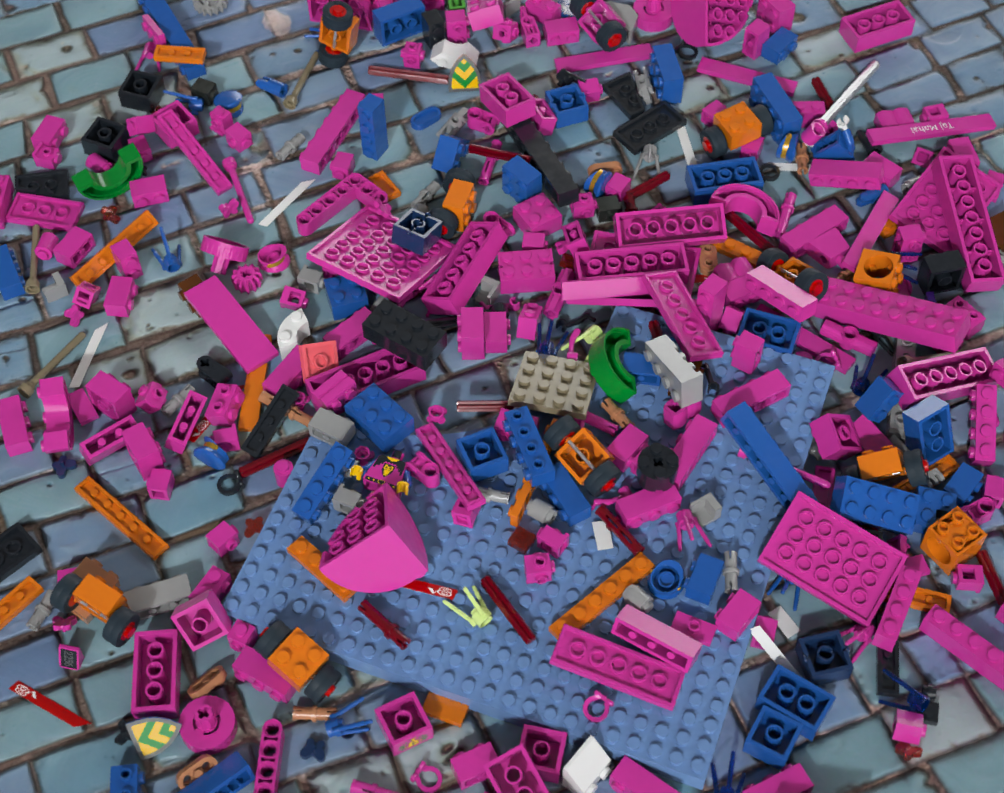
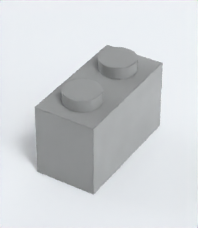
M321 407L308 423L310 436L332 446L337 441L347 447L356 434L355 425L351 419L343 418L332 410H326Z

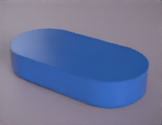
M430 106L411 117V127L415 130H423L441 119V110L438 107Z

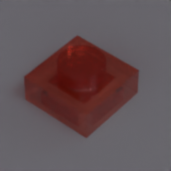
M564 253L558 266L574 271L573 256Z
M518 525L508 539V545L526 554L536 540V535Z

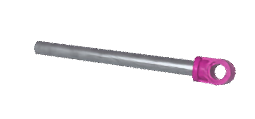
M873 60L821 118L815 119L801 133L802 141L806 145L812 146L825 136L829 123L879 69L880 64L878 61Z

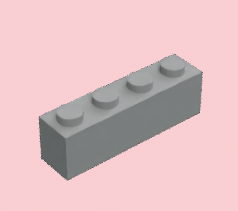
M178 574L170 579L154 581L152 584L142 587H134L129 591H125L123 596L128 600L129 608L140 616V620L174 611L177 606L189 600L188 596L192 593L187 574Z

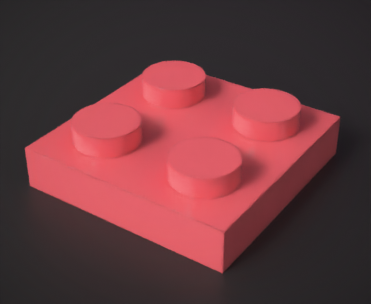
M336 340L298 345L303 383H305V379L339 366Z

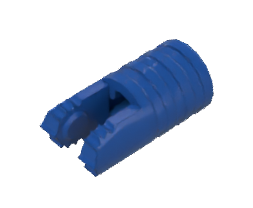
M264 76L263 79L260 78L255 82L258 88L280 98H284L288 92L287 84L268 76Z
M882 183L881 190H866L856 199V205L862 207L876 203L884 190L889 192L888 187Z

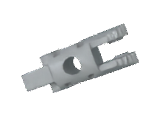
M644 66V74L639 75L637 70H634L633 73L640 98L643 97L646 105L652 103L651 94L654 91L648 68Z
M463 107L458 113L455 112L437 132L436 136L440 137V134L445 132L455 136L467 122L466 118L469 109Z

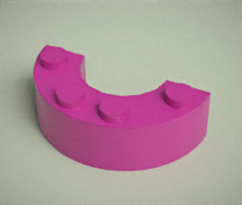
M735 183L724 185L712 194L709 204L723 203L725 214L732 211L747 214L754 220L756 231L773 237L780 220V213L774 200L765 192L750 185Z
M63 376L39 379L40 387H37V395L43 402L45 410L43 412V421L46 423V430H44L43 440H41V450L46 454L71 451L74 447V421Z

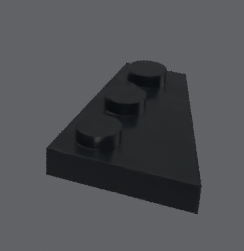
M630 72L602 84L603 91L629 120L644 113V106L640 96L637 94Z
M68 169L16 175V193L21 192L70 199Z

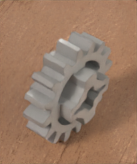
M192 0L195 11L198 10V14L203 12L204 16L207 14L212 16L213 13L218 15L219 11L224 12L223 8H227L228 0Z

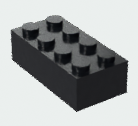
M385 298L362 323L364 338L424 371L430 367L447 346L446 331Z

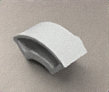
M444 39L433 45L430 60L439 67L451 69L456 60L464 54L477 65L479 51L469 42L456 44Z
M302 308L292 312L279 327L277 341L282 361L296 345H300L304 338L311 335L309 323Z

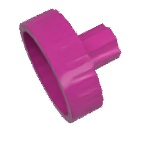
M635 0L633 10L638 15V28L647 32H660L672 25L671 0Z
M203 235L200 250L215 255L210 271L226 275L230 260L246 262L250 249L243 244L211 235Z
M208 695L194 699L183 709L179 719V723L182 724L179 732L185 745L191 751L200 755H213L223 751L232 743L237 733V719L232 707L223 698ZM218 721H219V726H218L217 730H216L214 733L209 734V735H204L205 733H210V732L214 731V730L216 729V727H217V725H218Z

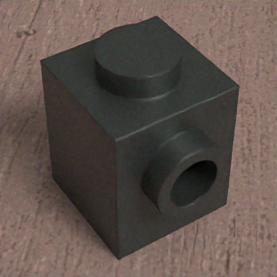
M200 77L190 88L192 96L203 98L204 104L211 106L214 98L219 94L216 83Z
M617 195L596 198L597 209L595 211L599 223L613 221L615 213L623 212L622 203L618 202Z

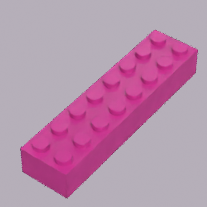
M973 155L938 156L931 169L952 250H959L967 266L961 281L963 292L998 291L1004 284V268Z
M828 277L829 285L827 292L817 302L816 314L814 315L817 318L828 319L836 323L952 353L957 352L971 327L970 311L833 277Z

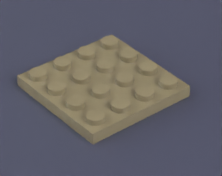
M525 351L508 399V405L515 407L527 405L530 410L560 416L570 415L575 419L586 420L597 382L590 373L589 362Z

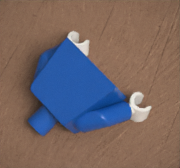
M847 115L843 117L845 123L841 121L840 117L836 123L843 131L839 129L811 146L810 150L814 158L855 161V142L850 128L848 129L847 127L849 123Z

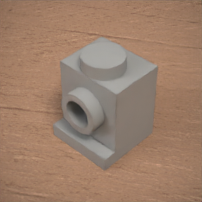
M304 264L297 276L298 287L301 290L319 295L321 290L325 288L323 279L327 278L323 277L322 272L309 269L308 265Z
M343 483L338 487L332 498L334 510L349 514L355 507L360 508L366 503V500L362 499L358 491L346 489Z

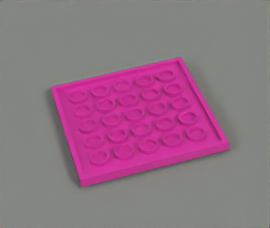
M367 204L307 252L306 259L399 304L445 262L455 244L441 238L423 256L391 242L393 224L399 218L391 215L386 219L383 215L377 214L376 207Z

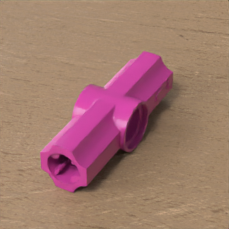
M562 269L556 283L552 285V292L543 309V314L549 319L554 320L558 318L564 304H566V300L562 301L561 281L576 279L572 269Z
M827 319L820 329L819 334L838 342L839 346L844 350L853 349L872 357L878 346V342L859 334L857 328L853 326L843 327Z

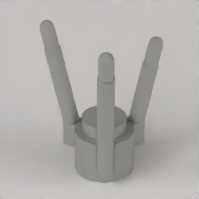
M647 144L644 146L631 181L635 180L643 160L648 163L655 161L657 175L661 173L659 155H657V147L655 145Z

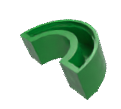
M133 142L118 150V161L111 169L101 173H94L86 168L71 176L78 191L89 199L107 200L130 190L129 181L138 180L143 172V160Z
M615 327L592 343L588 359L590 373L607 397L622 404L635 395L637 390L635 377L628 373L619 358V354L631 346L630 330Z

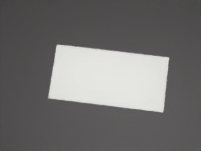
M603 521L592 522L597 549L614 548L611 534L606 528V524Z
M781 606L767 613L773 619L778 620L777 626L787 638L801 631Z

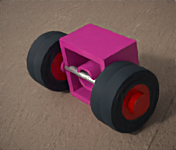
M570 0L569 9L579 19L577 22L604 51H615L625 42L627 32L624 27L627 24L604 0Z

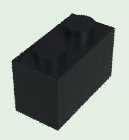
M437 8L421 13L423 39L430 50L433 49V45L445 39L444 20Z

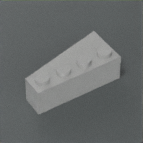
M666 334L645 342L644 357L647 362L650 361L654 373L660 376L664 388L669 389L673 401L677 402L681 409L702 401L703 374L700 371L696 372L694 370L696 368L692 362L687 363L686 355L683 352L679 353L677 345Z

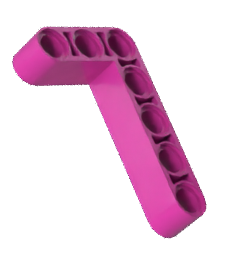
M352 173L296 216L298 233L302 236L311 235L355 199L364 205L370 204L374 206L373 201L376 198H379L382 204H388L387 193L361 174Z
M277 719L267 720L262 728L254 793H278L285 734L281 722ZM272 730H279L275 735L269 734ZM270 750L276 751L272 756L266 755ZM273 771V774L271 776H263L265 772Z

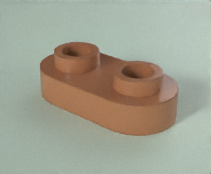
M618 161L596 163L587 169L588 176L600 169L611 171L612 176L616 172L619 174L623 172L621 163Z
M712 244L701 245L699 247L701 248L699 271L703 275L710 276L713 273V269L718 265L717 249Z
M221 665L213 667L188 688L187 693L192 700L201 696H208L212 689L225 682L227 672Z
M210 754L199 756L178 772L176 784L182 790L218 764L217 760ZM208 762L207 767L202 768L203 763ZM190 775L187 781H183L185 776Z

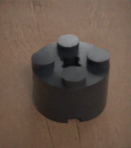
M653 443L651 446L644 448L637 460L636 475L638 483L644 489L651 492H656V490L667 491L676 482L679 457L672 449L660 443Z

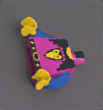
M397 450L393 452L391 457L383 454L379 455L376 460H372L362 467L353 465L349 476H357V480H361V477H363L364 488L370 491L376 490L387 482L399 498H401L402 492L408 495V491L413 485L411 473L407 470V464L402 461L404 454Z

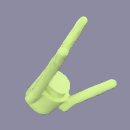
M594 324L578 336L575 343L584 338L588 344H592L603 335V331ZM569 343L561 347V350L569 348ZM588 355L584 362H589Z
M475 585L472 586V589L480 605L467 587H463L464 592L475 607L471 611L472 617H469L447 600H443L445 605L467 620L472 627L478 625L479 628H482L493 618L491 616L492 613L486 607Z

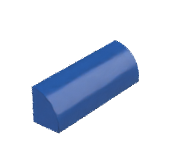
M235 751L178 793H237L254 781L256 777L245 759L238 751Z

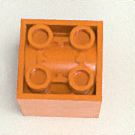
M863 248L853 282L898 293L899 288L897 287L899 284H902L904 274L901 273L903 263H901L900 255Z
M956 506L928 527L920 548L950 576L957 564H966L976 556L987 534L966 513Z

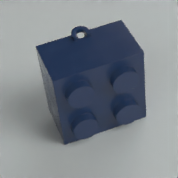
M411 208L393 224L391 242L423 256L441 239L443 221L432 217L429 212L423 213Z
M839 630L798 639L795 652L807 681L819 686L850 678L854 667L849 657V647L844 644Z

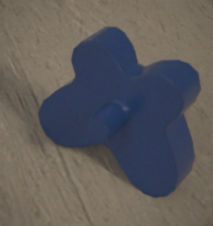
M62 455L59 461L52 463V467L59 479L66 477L67 470H73L78 467L75 460L67 459L65 455Z
M312 738L307 739V745L300 751L301 758L305 760L314 757L318 762L323 763L326 758L323 751L326 747L323 740L315 742Z

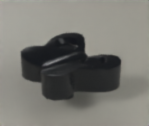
M122 719L119 721L120 733L114 739L116 744L121 746L127 740H132L125 723L131 722V720L126 721Z

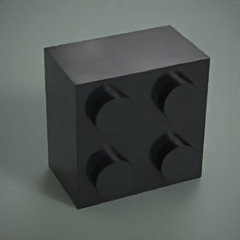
M131 69L118 91L121 106L153 113L164 94L163 90H166L162 75Z
M98 116L81 138V143L85 154L98 153L107 161L114 163L115 158L119 157L118 150L129 145L127 140L131 139V136H129L127 125Z
M959 250L929 254L923 257L916 280L924 296L926 292L937 294L957 290L960 287L967 266Z

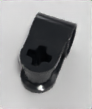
M201 356L198 358L196 365L199 369V376L212 387L216 388L217 383L226 384L233 378L231 371L227 367L219 364L211 357Z

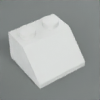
M591 735L563 768L562 785L572 793H594L598 787L596 784L600 779L605 780L611 772V759Z

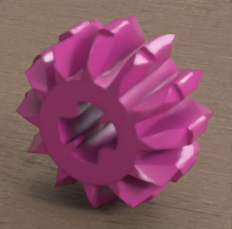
M245 263L243 267L238 265V270H233L231 281L235 290H239L241 294L245 291L248 294L250 291L256 292L257 288H261L263 276L258 267H255L253 264L248 266Z

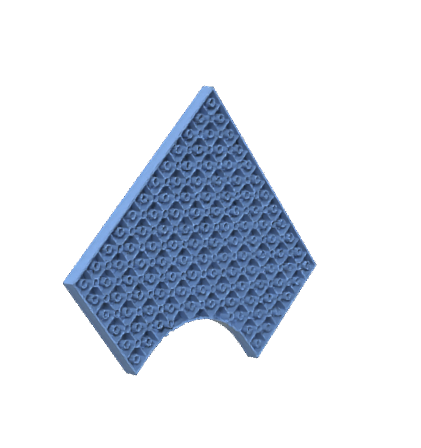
M629 306L615 307L605 333L615 327L630 330L631 346L619 354L622 365L625 352L643 354L645 342L653 339L649 329V322L651 320L659 321L663 335L666 334L668 337H673L663 316ZM712 331L724 354L721 358L702 360V364L706 362L709 365L714 382L719 384L718 395H724L733 388L741 387L749 380L757 379L765 372L773 371L777 368L791 384L788 397L754 414L764 424L767 432L777 442L784 455L789 458L792 466L803 470L814 438L809 423L820 418L836 366L796 354H783L771 348H763L759 365L753 374L749 375L731 366L732 357L730 355L734 348L732 344L735 337ZM675 343V344L677 345V347H678L679 353L682 352V350H681V348L679 347L678 343ZM704 373L702 409L699 415L717 423L718 428L715 438L679 491L682 501L678 511L689 509L692 502L711 492L722 506L720 518L702 528L712 547H708L694 525L692 528L693 541L690 540L688 532L681 529L682 551H678L677 529L675 526L677 522L676 513L678 511L672 514L667 513L655 521H647L637 528L627 530L645 548L643 554L655 567L667 559L680 563L684 572V582L687 576L691 577L693 572L690 571L694 559L698 560L700 553L724 561L725 551H729L730 559L731 550L736 551L737 568L740 572L738 576V590L742 588L762 602L772 570L757 562V559L786 510L750 460L737 456L740 449L739 445L726 427L723 428L711 413L712 400L717 397L716 390L711 389L709 394H707L708 381ZM661 380L660 386L636 384L637 393L622 404L612 400L619 408L625 411V415L635 424V427L649 435V446L653 443H660L674 449L680 433L684 434L686 431L685 427L690 420L688 419L686 424L677 430H672L664 423L663 408L672 397L668 396V388H664ZM596 383L588 411L619 425L617 422H613L610 419V415L601 407L602 402L607 404L604 400L608 397L598 383ZM529 410L532 416L539 417L538 432L542 440H544L543 436L547 424L550 425L553 418L559 420L563 417ZM587 423L584 424V428L590 430L605 448L623 431L619 425V429L617 432L615 431L616 435L613 437ZM495 424L480 429L441 435L460 461L456 453V440L490 427L494 428ZM355 427L356 434L347 445V448L353 452L359 446L368 447L375 454V457L370 459L369 462L376 460L382 454L391 457L395 450L404 454L403 462L412 460L418 451L423 452L433 461L417 435L407 436L385 454ZM309 437L223 603L227 615L234 623L239 619L256 627L258 636H260L266 627H270L276 621L281 620L292 632L296 627L300 628L330 655L329 660L427 695L428 692L446 697L469 705L470 710L522 728L524 724L567 732V743L579 748L591 735L611 759L621 761L626 755L651 773L703 790L752 635V630L750 629L754 628L757 615L736 642L719 630H716L710 647L702 645L696 662L689 672L685 673L673 711L549 664L558 641L548 631L549 626L635 556L612 531H610L614 548L597 549L592 522L602 521L595 514V511L601 505H597L594 510H591V517L571 527L568 526L566 521L563 522L560 519L559 514H557L554 522L549 525L528 516V510H525L518 527L510 525L508 511L510 506L516 502L515 496L518 488L522 489L524 468L522 464L519 465L517 462L516 449H512L509 441L501 440L500 442L509 458V471L476 482L475 484L479 487L488 488L490 486L495 490L509 491V503L507 505L490 501V503L486 502V504L481 506L474 521L473 529L454 524L451 511L458 497L441 471V482L436 488H427L419 480L411 476L413 485L408 491V495L402 492L400 498L420 533L427 554L428 572L422 578L415 580L459 590L454 599L451 600L400 587L381 593L356 592L344 603L287 552V547L301 535L320 552L327 551L330 547L328 544L329 539L348 515L334 510L332 499L328 504L326 503L320 518L313 525L297 517L292 512L293 506L332 448L330 444L315 437ZM552 450L549 457L552 463L555 464L559 460L554 455L557 451ZM628 468L624 473L621 471V477L610 491L594 497L568 471L590 505L594 503L593 500L595 498L609 499L619 496L618 490L623 486H628L632 493L644 489L638 483L637 476L630 472L631 468ZM357 476L353 478L344 477L342 483L345 484V488L358 491L362 499L367 502L366 497L373 491L364 488L363 477H361V480H357ZM536 486L531 499L534 500L538 497L550 504L546 491H542L539 486ZM615 503L606 506L614 516H617ZM608 518L609 521H610L616 528H618V527L614 524V522H613L610 518ZM548 525L551 528H557L563 535L566 532L570 534L569 545L558 559L549 554L550 560H554L555 573H552V581L544 584H527L524 570V555H532L536 552L547 553L537 547L536 535L541 527L545 528ZM622 533V535L632 544V542L626 537V535ZM723 570L709 606L685 597V588H683L678 596L672 599L662 600L655 597L647 586L649 575L635 585L641 587L654 599V607L647 615L670 627L677 610L715 625V614L720 608L724 609L726 607V601L731 595L725 593ZM489 575L535 634L533 642L526 644L481 585L482 578ZM475 585L486 607L492 613L491 616L493 618L482 628H479L478 625L472 627L467 620L445 605L443 600H447L469 617H472L471 611L475 607L467 597L463 587H467L480 605L472 589V586ZM623 597L582 629L585 632L661 660L611 633L617 615L627 604ZM367 599L391 623H396L399 626V630L411 639L410 644L406 642L409 645L406 649L401 650L391 639L385 638L384 633L358 610L359 605L363 607L360 604L363 600ZM595 690L614 702V706H610L608 716L601 722L589 721L583 712L585 700L594 696ZM601 699L591 702L588 706V713L592 717H600L605 711V702Z

